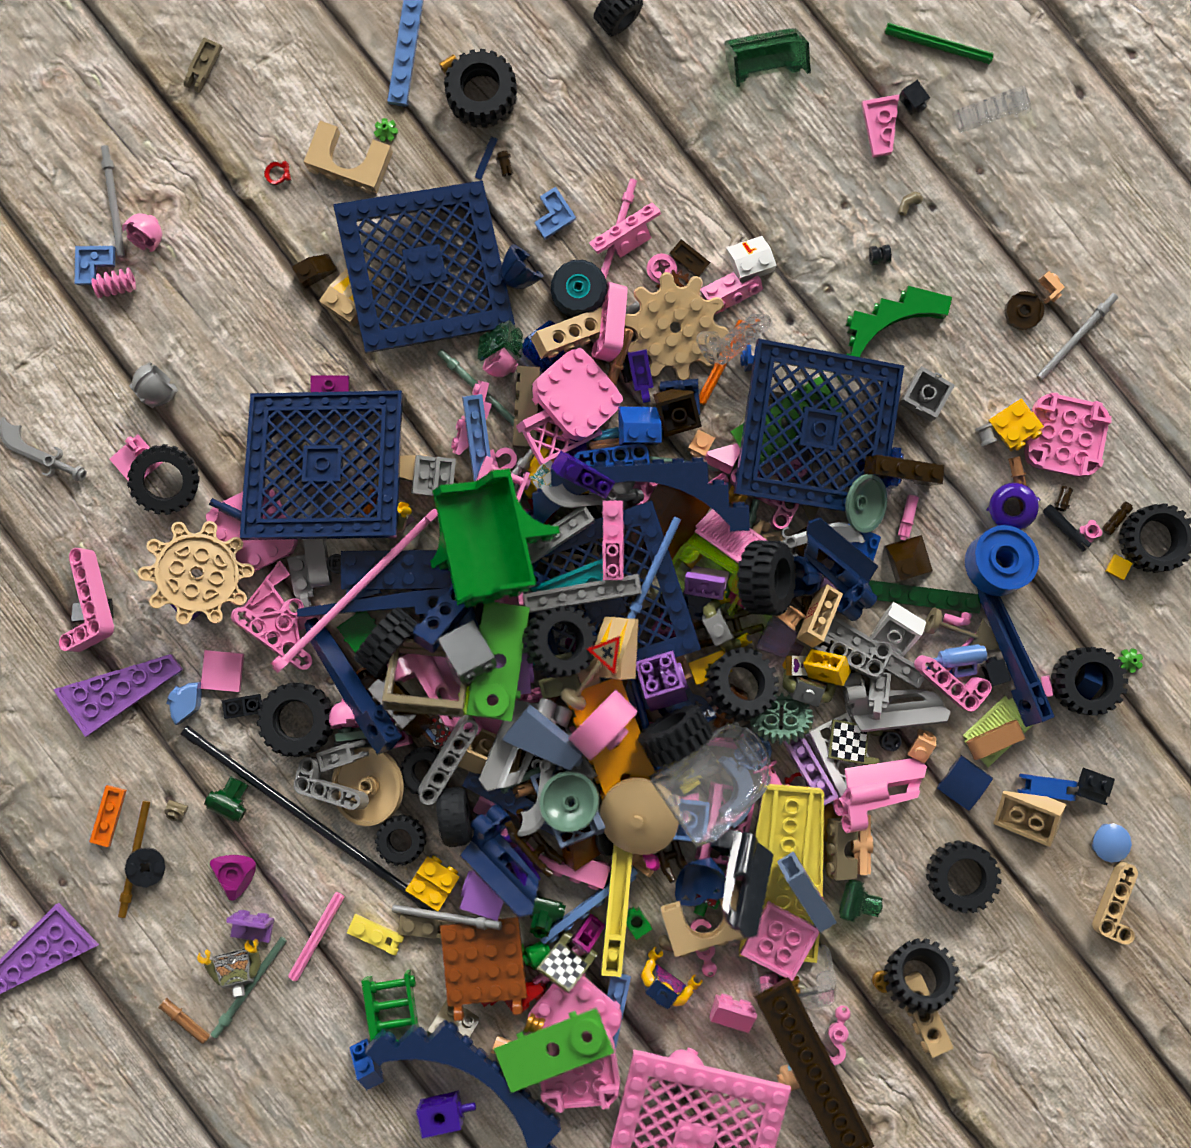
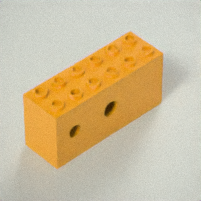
M609 679L585 688L581 693L586 701V706L583 710H577L568 704L570 711L574 709L576 717H573L576 729L615 690L629 702L621 679ZM635 716L624 726L629 732L617 747L615 746L610 751L605 746L591 760L588 759L591 766L594 765L597 777L594 778L596 784H601L602 790L599 791L602 801L614 785L626 779L644 778L659 784L654 768L638 741V736L641 732Z

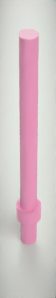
M630 179L627 190L623 193V203L616 225L625 220L629 206L633 202V193L637 184L635 179ZM613 245L608 248L601 269L605 278H607L615 253Z

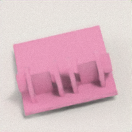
M139 434L134 438L128 437L125 440L127 444L109 459L128 481L127 475L132 462L142 451L150 448ZM163 462L150 465L145 471L144 479Z

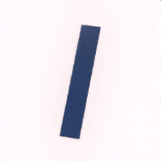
M491 136L475 178L482 179L497 143V138Z

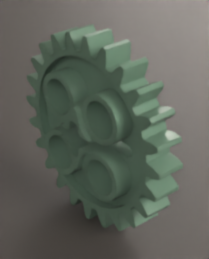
M781 693L780 696L774 695L777 698L775 702L771 703L772 706L750 719V727H753V732H758V737L764 736V741L771 739L772 744L776 740L779 741L780 745H782L783 741L790 744V740L798 742V737L804 739V734H809V729H812L813 711L809 709V704L805 705L803 702L792 699L789 694L785 697ZM780 707L784 708L783 730L779 729Z

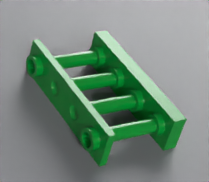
M411 969L406 970L405 978L376 983V981H373L372 976H367L361 981L370 1042L382 1029L412 1026L413 1024L419 1027L413 987L416 986L415 976L411 975ZM406 986L408 998L385 1002L376 1001L375 993L377 991ZM409 1006L410 1018L385 1022L378 1019L380 1010Z

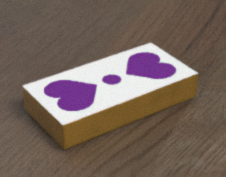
M786 656V675H807L803 665L807 656Z

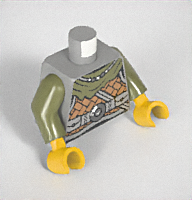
M725 593L723 600L713 599L704 606L702 619L715 646L721 647L724 652H729L740 647L744 648L753 641L747 640L746 636L749 633H745L737 639L735 638L720 609L721 604L730 602V598H725Z
M248 939L244 945L245 949L213 956L212 959H210V951L205 950L207 957L203 958L199 953L197 960L199 963L204 964L209 976L217 985L226 989L232 988L233 998L245 996L244 985L254 981V977L261 966L259 950L256 949L259 941L255 939L253 941L254 946H252Z

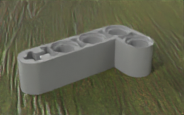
M827 635L824 639L826 646L822 645L820 648L817 645L813 647L814 650L828 652V647H830V644H833L830 652H828L834 654L833 652L837 648L843 649L844 654L842 656L847 658L850 669L870 679H878L882 676L892 655V647L887 642H879L871 656ZM880 648H886L889 653L886 656H880L877 651ZM856 656L860 657L862 663L854 665L851 659ZM877 665L880 671L876 674L871 673L869 667Z
M305 757L300 760L294 780V789L297 793L350 810L367 807L369 798L366 793L321 779L322 772H320L316 757ZM322 786L324 787V793H323V794H322V792H321ZM339 791L341 792V798H340V799L338 798V793H339Z

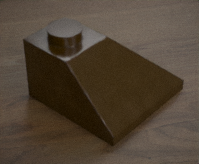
M670 389L653 394L665 437L702 427L693 391Z
M922 535L906 539V541L885 545L896 582L933 571Z

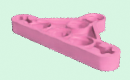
M289 599L280 610L254 614L245 607H238L232 611L231 619L237 626L282 658L285 655L283 647L288 644L292 648L300 640L297 624L299 617H297V611L295 613L290 611L289 605L292 602H296L298 609L304 608V605L299 599ZM244 612L243 617H245L247 620L251 619L252 617V620H250L249 622H247L244 619L238 620L239 615H237V613ZM282 617L287 620V626L284 629L278 624L279 619ZM254 622L261 624V631L259 633H255L252 630ZM271 633L277 637L274 644H270L267 640L268 635ZM302 649L296 656L300 658L305 657L304 661L306 664L300 665L301 661L298 658H293L289 662L299 670H306L312 665V657Z

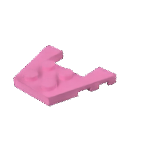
M282 561L275 565L260 587L244 605L245 608L254 614L278 611L284 605L285 601L274 587L290 576ZM283 617L280 618L279 626L284 629L287 626V620ZM299 617L297 619L298 630L305 629L304 624L306 620L317 618L320 621L321 617ZM254 622L253 625L260 632L261 624ZM273 633L268 635V639L276 637Z

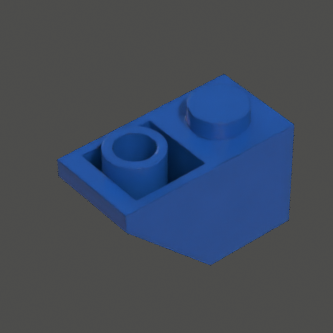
M367 1038L350 1046L357 1081L366 1090H369L385 1081L381 1066L365 1054L366 1046L370 1043Z

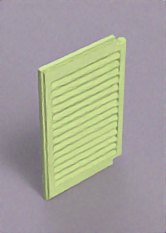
M1004 696L963 734V737L966 738L964 743L967 745L966 741L1013 720H1018L1023 733L1027 732L1033 725L1025 727L1013 698L1008 700L1007 696ZM1011 746L980 760L989 767Z

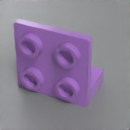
M694 566L690 572L686 573L684 594L723 600L729 579V571Z
M238 910V912L226 920V923L232 924L230 937L249 940L258 939L260 942L267 943L271 941L274 918L269 917V914L257 913V915H252L250 911Z

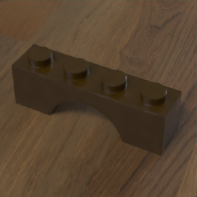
M873 455L865 457L864 475H875L880 479H903L913 481L914 484L934 486L943 484L944 465Z

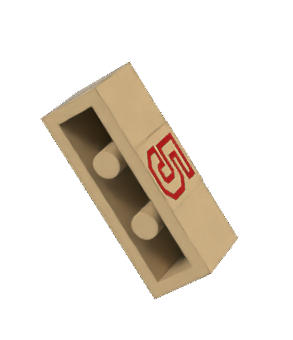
M828 584L820 588L814 595L797 639L812 648L824 642L843 593Z

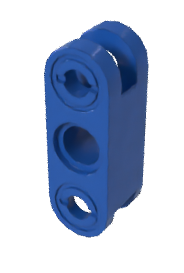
M1019 773V778L1026 779L1025 789H1017V793L1076 801V795L1067 794V786L1077 788V781Z

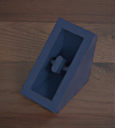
M1088 662L1081 666L1075 680V686L1081 696L1091 700L1102 687L1103 669L1096 664Z

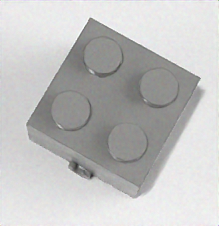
M921 366L914 374L899 404L932 422L938 417L955 385L942 378L940 373H933Z

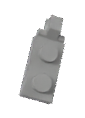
M306 555L287 558L296 599L302 601L304 608L312 607L310 597H314L313 592L315 591L310 585Z
M872 670L871 673L876 674L879 671ZM883 672L880 678L871 679L868 704L869 708L873 709L872 719L880 720L882 710H887L891 681L890 672Z

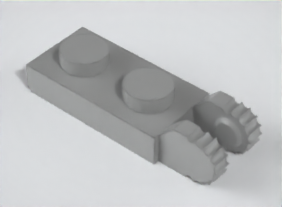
M365 740L346 743L316 753L320 772L356 762L357 759L369 756V753L365 751L356 755L353 748L364 746L366 744Z

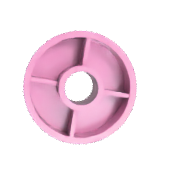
M615 690L568 739L591 760L605 746L611 751L629 731L624 726L636 714L637 710Z

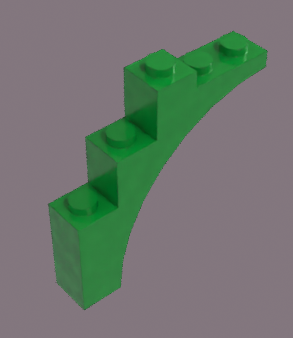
M907 286L904 291H901L898 302L881 298L878 303H875L872 310L874 315L854 310L851 316L848 315L845 324L848 327L847 333L853 334L850 336L848 343L851 349L849 354L846 353V355L860 357L868 342L875 335L899 321L925 317L944 320L948 316L952 297Z

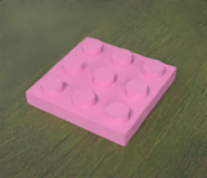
M767 901L762 911L758 936L747 938L740 954L786 978L789 977L793 981L820 932L810 922Z

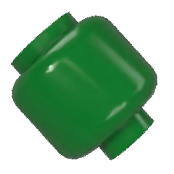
M538 941L525 948L526 954L523 955L526 967L531 966L533 970L537 969L550 953L548 944Z

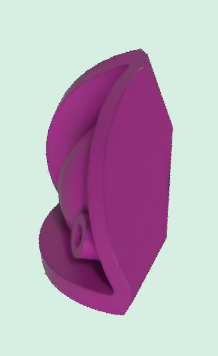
M243 855L220 856L212 859L209 863L216 880L230 901L236 900L246 890L256 870L255 861Z

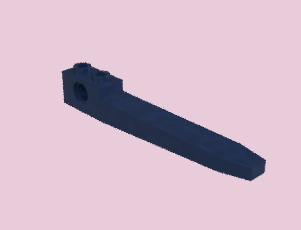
M449 588L412 591L352 600L338 614L393 610L399 607L400 609L415 608V615L425 618L427 612L432 609L429 607V601L433 598L439 599L442 595L445 596ZM337 603L297 609V617L326 615Z
M977 588L979 599L1016 689L1011 690V693L1025 727L1054 718L1055 716L1039 677L1001 597L986 594Z
M317 618L306 620L304 626L307 633L319 622ZM324 627L310 641L343 700L350 707L357 724L376 754L378 755L393 749L401 739V734L387 712L383 710V706H376L330 632Z

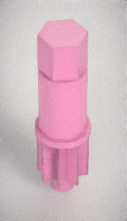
M915 495L907 496L902 520H900L898 536H901L900 540L906 541V537H910L912 525L914 524L913 520L919 499Z

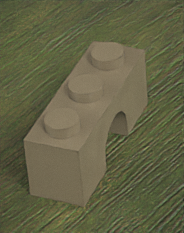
M842 817L828 818V825L826 826L827 864L825 869L827 876L836 881L857 879L858 859L845 855L844 848L849 841L858 840V832L846 833L842 828Z

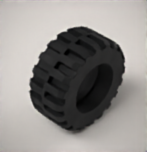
M475 49L469 50V54H460L459 60L454 59L451 62L452 68L449 67L447 69V77L444 78V90L450 109H452L456 118L460 117L461 122L464 124L470 122L471 127L477 128V125H481L482 128H487V124H492V126L498 125V120L504 121L507 118L506 113L511 114L513 105L517 101V84L510 63H506V59L502 55L497 57V52L492 50L488 53L486 49H480V52H475ZM487 76L498 83L499 89L489 100L478 102L464 95L465 85L475 77Z
M756 540L747 545L745 551L742 552L741 561H739L738 565L739 572H737V588L739 589L738 595L741 599V604L747 612L754 615L779 616L790 607L796 587V563H794L792 550L786 543Z
M288 683L280 685L277 689L271 690L268 693V697L264 698L261 702L262 707L257 712V715H260L259 720H257V726H260L261 730L258 733L260 737L265 739L264 744L267 747L270 746L273 752L281 753L285 757H301L316 752L322 745L327 743L328 737L333 733L329 724L331 701L328 697L324 696V692L321 689H317L311 684ZM293 701L305 703L313 714V726L310 732L301 738L289 737L280 726L279 719L283 707Z

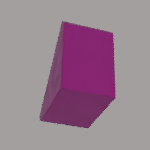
M591 913L572 936V942L588 954L606 925Z

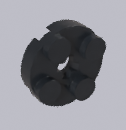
M154 848L136 849L126 860V877L132 884L139 887L147 888L155 885L161 880L165 872L164 857ZM150 863V870L142 872L140 864Z

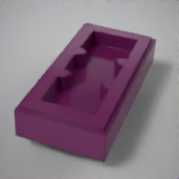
M311 375L310 392L350 391L349 375Z

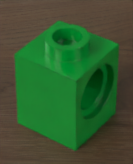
M633 906L627 910L626 925L636 940L653 929L639 906L637 908ZM634 917L642 919V923L639 926H634L631 923Z

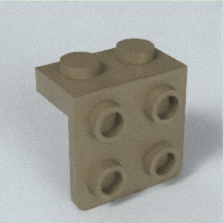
M446 1000L433 1023L426 1031L428 1033L427 1036L429 1037L445 1019L448 1023L453 1022L463 1036L467 1035L470 1037L479 1022V1017L463 1007V1020L454 1021V1006H448Z

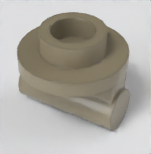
M169 800L164 813L169 820H181L188 810V805Z

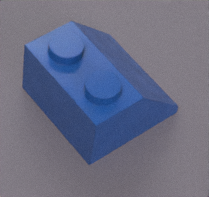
M618 407L619 445L638 443L658 445L662 443L661 420L656 407Z

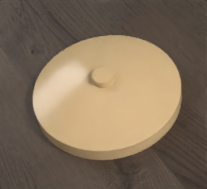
M373 747L354 749L355 755L365 751L369 753V756L335 768L332 782L362 791L368 795L369 803L364 809L350 810L337 806V808L352 823L361 826H372L383 823L394 815L402 801L404 785L401 771L389 754L383 752L377 755ZM339 791V793H338V798H339V799L341 798V792H340V791Z
M630 778L617 783L607 792L600 808V817L605 825L604 832L606 836L617 847L632 854L646 855L664 849L675 837L679 826V809L675 799L666 788L649 779Z

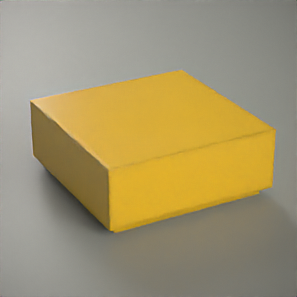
M1115 554L1105 572L1120 580H1124L1133 563Z

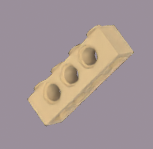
M601 307L593 312H587L536 331L531 340L540 358L548 357L550 359L557 356L563 350L564 352H569L576 345L584 346L594 338L597 340L600 336Z
M918 971L904 976L907 985L912 991L918 992L919 995H930L925 981ZM905 1007L908 1016H912L915 1022L912 1024L917 1035L920 1034L923 1040L920 1044L924 1053H929L934 1058L954 1049L938 1011L931 1014L927 1012L925 1018L919 1019L918 1011L911 1014L908 1012L909 1007ZM935 1029V1034L932 1037H927L928 1031Z

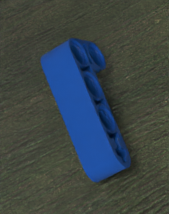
M640 443L581 451L574 456L578 460L579 457L583 456V459L586 460L590 459L589 455H593L592 462L594 464V462H597L595 459L596 455L604 454L606 456V465H613V461H619L615 458V453L622 451L625 454V459L621 461H625V464H633V460H645V463H650L648 449L644 444ZM637 448L642 449L644 456L637 458L634 455V450ZM591 461L585 462L588 466H592L590 465Z

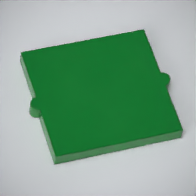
M358 612L340 624L337 629L345 638L344 641L348 642L356 653L366 637L377 627V624L368 612Z

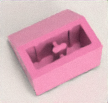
M721 993V996L716 994L709 1016L710 1021L749 1033L757 1018V1013L751 1002L744 999L736 1001L732 999V996Z

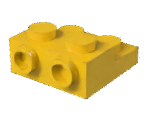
M1022 398L989 419V423L992 424V427L1010 452L1014 449L1016 451L1020 450L1026 445V441L1031 438L1032 440L1037 439L1043 434L1042 431L1044 430L1042 423L1034 412H1031Z
M432 855L431 858L426 857L405 891L433 910L439 911L460 877L457 875L458 871L451 866L445 868L441 865L442 861Z

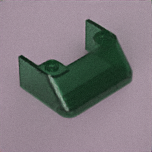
M796 28L750 35L724 42L730 78L736 87H740V83L746 81L749 73L785 67L790 72H798L803 68L807 74L811 73L809 42Z

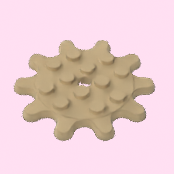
M665 272L660 276V288L657 292L651 293L644 287H637L634 290V298L639 302L640 309L636 314H625L624 327L630 328L636 333V339L629 345L627 355L628 352L647 349L653 378L658 377L666 367H671L675 370L678 380L689 379V368L693 362H700L705 367H712L716 362V358L710 351V344L715 340L723 341L729 335L726 327L718 326L714 322V315L723 308L724 302L719 297H714L711 300H705L701 297L700 291L703 281L700 277L694 276L686 286L678 287L674 282L673 275ZM673 322L680 324V330L677 333H673L670 330V325Z
M212 521L205 522L202 530L195 534L189 532L184 523L175 522L171 527L173 539L170 542L163 543L157 539H151L147 542L146 548L155 556L156 562L152 566L140 568L138 577L142 581H151L157 585L156 593L149 599V604L152 608L159 609L166 604L174 605L177 609L176 621L181 625L188 624L191 621L192 615L196 612L205 613L208 620L216 624L221 622L223 618L221 612V605L223 603L232 602L236 605L246 603L247 596L244 592L240 591L237 583L242 578L252 577L255 570L252 565L242 564L236 560V553L243 547V541L240 538L233 537L228 541H220L216 536L217 525ZM199 569L202 571V576L194 578L191 571Z

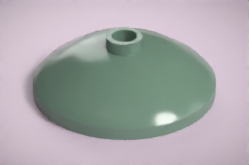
M865 474L860 476L850 487L846 497L845 510L847 519L853 529L863 533L871 532L879 526L884 518L887 508V491L879 477Z
M572 771L559 773L549 779L544 785L539 800L540 811L545 821L559 831L575 832L590 824L597 813L599 806L597 789L592 781L581 773ZM571 800L575 801V805L573 807L569 806V802Z

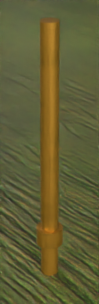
M142 801L132 852L141 848L150 807L149 801ZM127 877L123 893L120 894L119 899L121 904L118 917L126 918L128 905L131 903L133 896L131 894L133 884Z

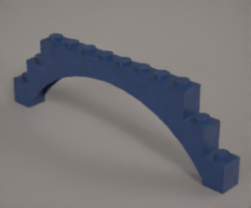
M692 457V461H684V458H673L672 462H664V459H653V463H645V460H633V464H625V461H613V465H606V462H594V465L590 466L615 481V483L626 481L652 482L682 490L701 500L717 512L730 526V531H750L749 505H745V502H733V505L729 506L728 482L724 483L723 479L712 480V483H708V460H704L703 457ZM552 468L550 469L551 487L563 484L564 488L574 495H580L589 491L559 476ZM537 488V491H534L532 494L534 514H531L530 511L525 512L536 521L544 524L561 505L551 501L541 488Z
M444 1019L429 1037L425 1029L413 1024L398 1041H396L397 1038L393 1033L382 1029L366 1046L365 1054L379 1066L384 1062L397 1060H425L446 1064L472 1075L491 1088L507 1105L522 1130L527 1148H557L550 1142L561 1131L559 1117L553 1112L550 1114L545 1109L546 1106L539 1099L535 1100L532 1098L531 1092L526 1087L511 1093L500 1064L495 1060L492 1062L482 1048H476L473 1045L472 1039L467 1035L463 1036L453 1022L448 1023Z

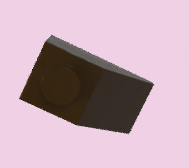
M329 254L308 257L292 266L305 289L338 271Z

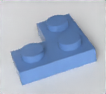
M556 187L540 196V200L549 213L535 221L534 224L546 240L574 222L576 216Z
M75 246V284L92 285V278L96 280V267H115L116 248L114 246Z

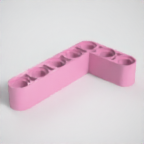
M73 548L69 553V561L85 623L63 634L59 639V647L63 651L81 652L110 637L114 632V624L95 552L88 549Z

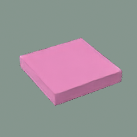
M205 650L200 689L240 692L244 654Z

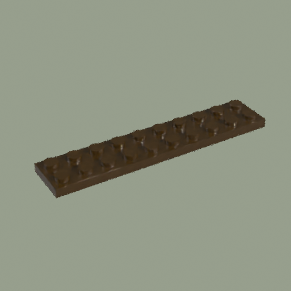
M789 977L754 996L831 1148H873L875 1145Z

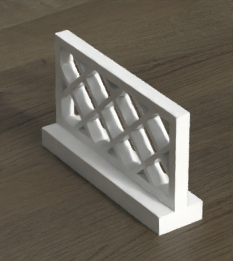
M848 712L834 718V720L839 721L845 719L846 722L852 723ZM832 720L809 730V734H805L818 762L838 794V798H841L847 789L846 776L840 774L838 770L840 762L849 765L848 768L859 766L852 762L836 760L835 764V759L828 758L830 739H824L820 730L824 728L831 730Z

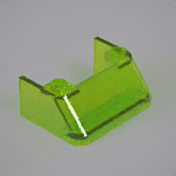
M695 533L681 546L673 558L672 562L675 571L682 561L692 563L702 554L733 573L729 578L728 587L737 596L727 611L728 615L733 617L741 604V599L738 595L739 589L737 588L739 564Z

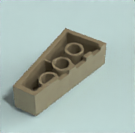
M517 366L513 448L530 449L531 447L523 432L519 433L516 425L537 414L538 407H542L539 403L535 405L532 401V384L540 376V367ZM535 430L530 431L532 438L539 441L540 433H537Z

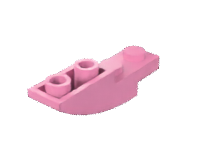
M478 381V384H475L473 387L472 395L482 394L485 418L487 419L492 405L485 402L489 383ZM461 416V419H458L456 424L457 436L453 438L451 444L452 453L458 455L469 447L465 416Z
M603 501V580H623V501Z

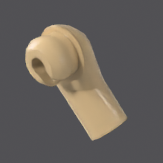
M760 520L752 530L760 535L761 531L768 532L771 524L765 522V520Z

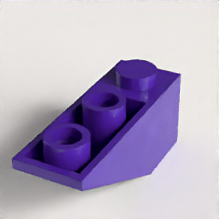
M563 451L559 452L551 466L559 476L606 499L615 484V481Z

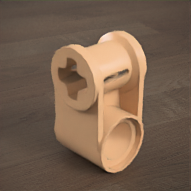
M790 605L786 612L774 617L785 627L795 632V627L801 619L805 618V615Z

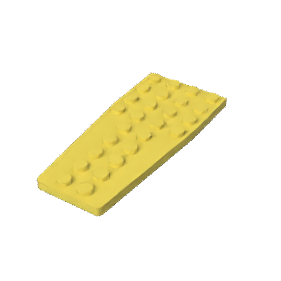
M765 784L755 836L758 839V843L772 852L774 856L763 909L767 901L815 925L786 881L777 861L794 851L823 897L824 792L821 788ZM820 933L804 962L817 963ZM747 938L739 942V957H745L740 954V951Z

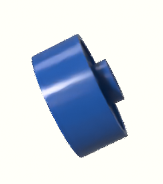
M1008 525L995 526L973 540L965 554V569L969 579L979 590L992 596L1009 595L1024 587L1033 580L1039 567V554L1033 540L1022 530ZM996 558L1000 560L1002 567L997 563Z

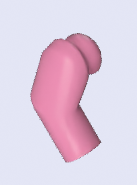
M963 612L960 618L945 613L943 622L953 626H965L971 623L972 615Z

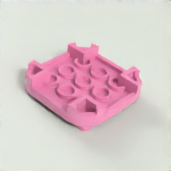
M582 348L565 353L535 379L532 384V401L535 405L539 403L564 432L561 436L566 440L569 438L575 441H582L589 437L618 410L623 400L622 395L613 382Z
M1050 393L1037 399L1031 412H1034L1044 426V430L1042 431L1043 434L1037 439L1032 440L1031 438L1025 442L1024 454L1026 462L1041 470L1075 477L1089 476L1101 468L1104 462L1102 457L1108 426L1111 424V416H1109L1103 403L1058 395V393Z
M271 489L267 494L273 498L277 492ZM243 492L223 502L242 511ZM264 496L265 505L269 500ZM279 499L276 503L282 507L283 504ZM272 505L266 513L271 517L278 509ZM214 507L206 514V520L212 521L217 525L216 536L220 541H228L233 537L240 538L241 521L219 512V509ZM281 514L277 519H283L286 517L283 514ZM298 539L242 540L243 547L236 553V560L242 564L252 565L255 570L254 572L286 556L289 557L294 553Z
M584 973L569 993L553 982L545 994L533 1005L528 1018L531 1013L535 1014L537 1018H545L543 1028L569 1019L568 1013L576 1010L577 1015L597 1008L604 1027L609 1030L610 1035L613 1037L621 1025L622 1012L620 1004L616 1000L610 999L589 981Z
M605 1028L614 1049L613 1054L597 1059L593 1063H587L553 1076L540 1083L542 1101L556 1109L555 1112L563 1113L564 1109L592 1106H602V1109H606L619 1096L620 1075L615 1044L608 1029ZM584 1031L582 1039L585 1042H591V1033ZM553 1042L547 1045L548 1054L558 1056L560 1052L559 1046Z

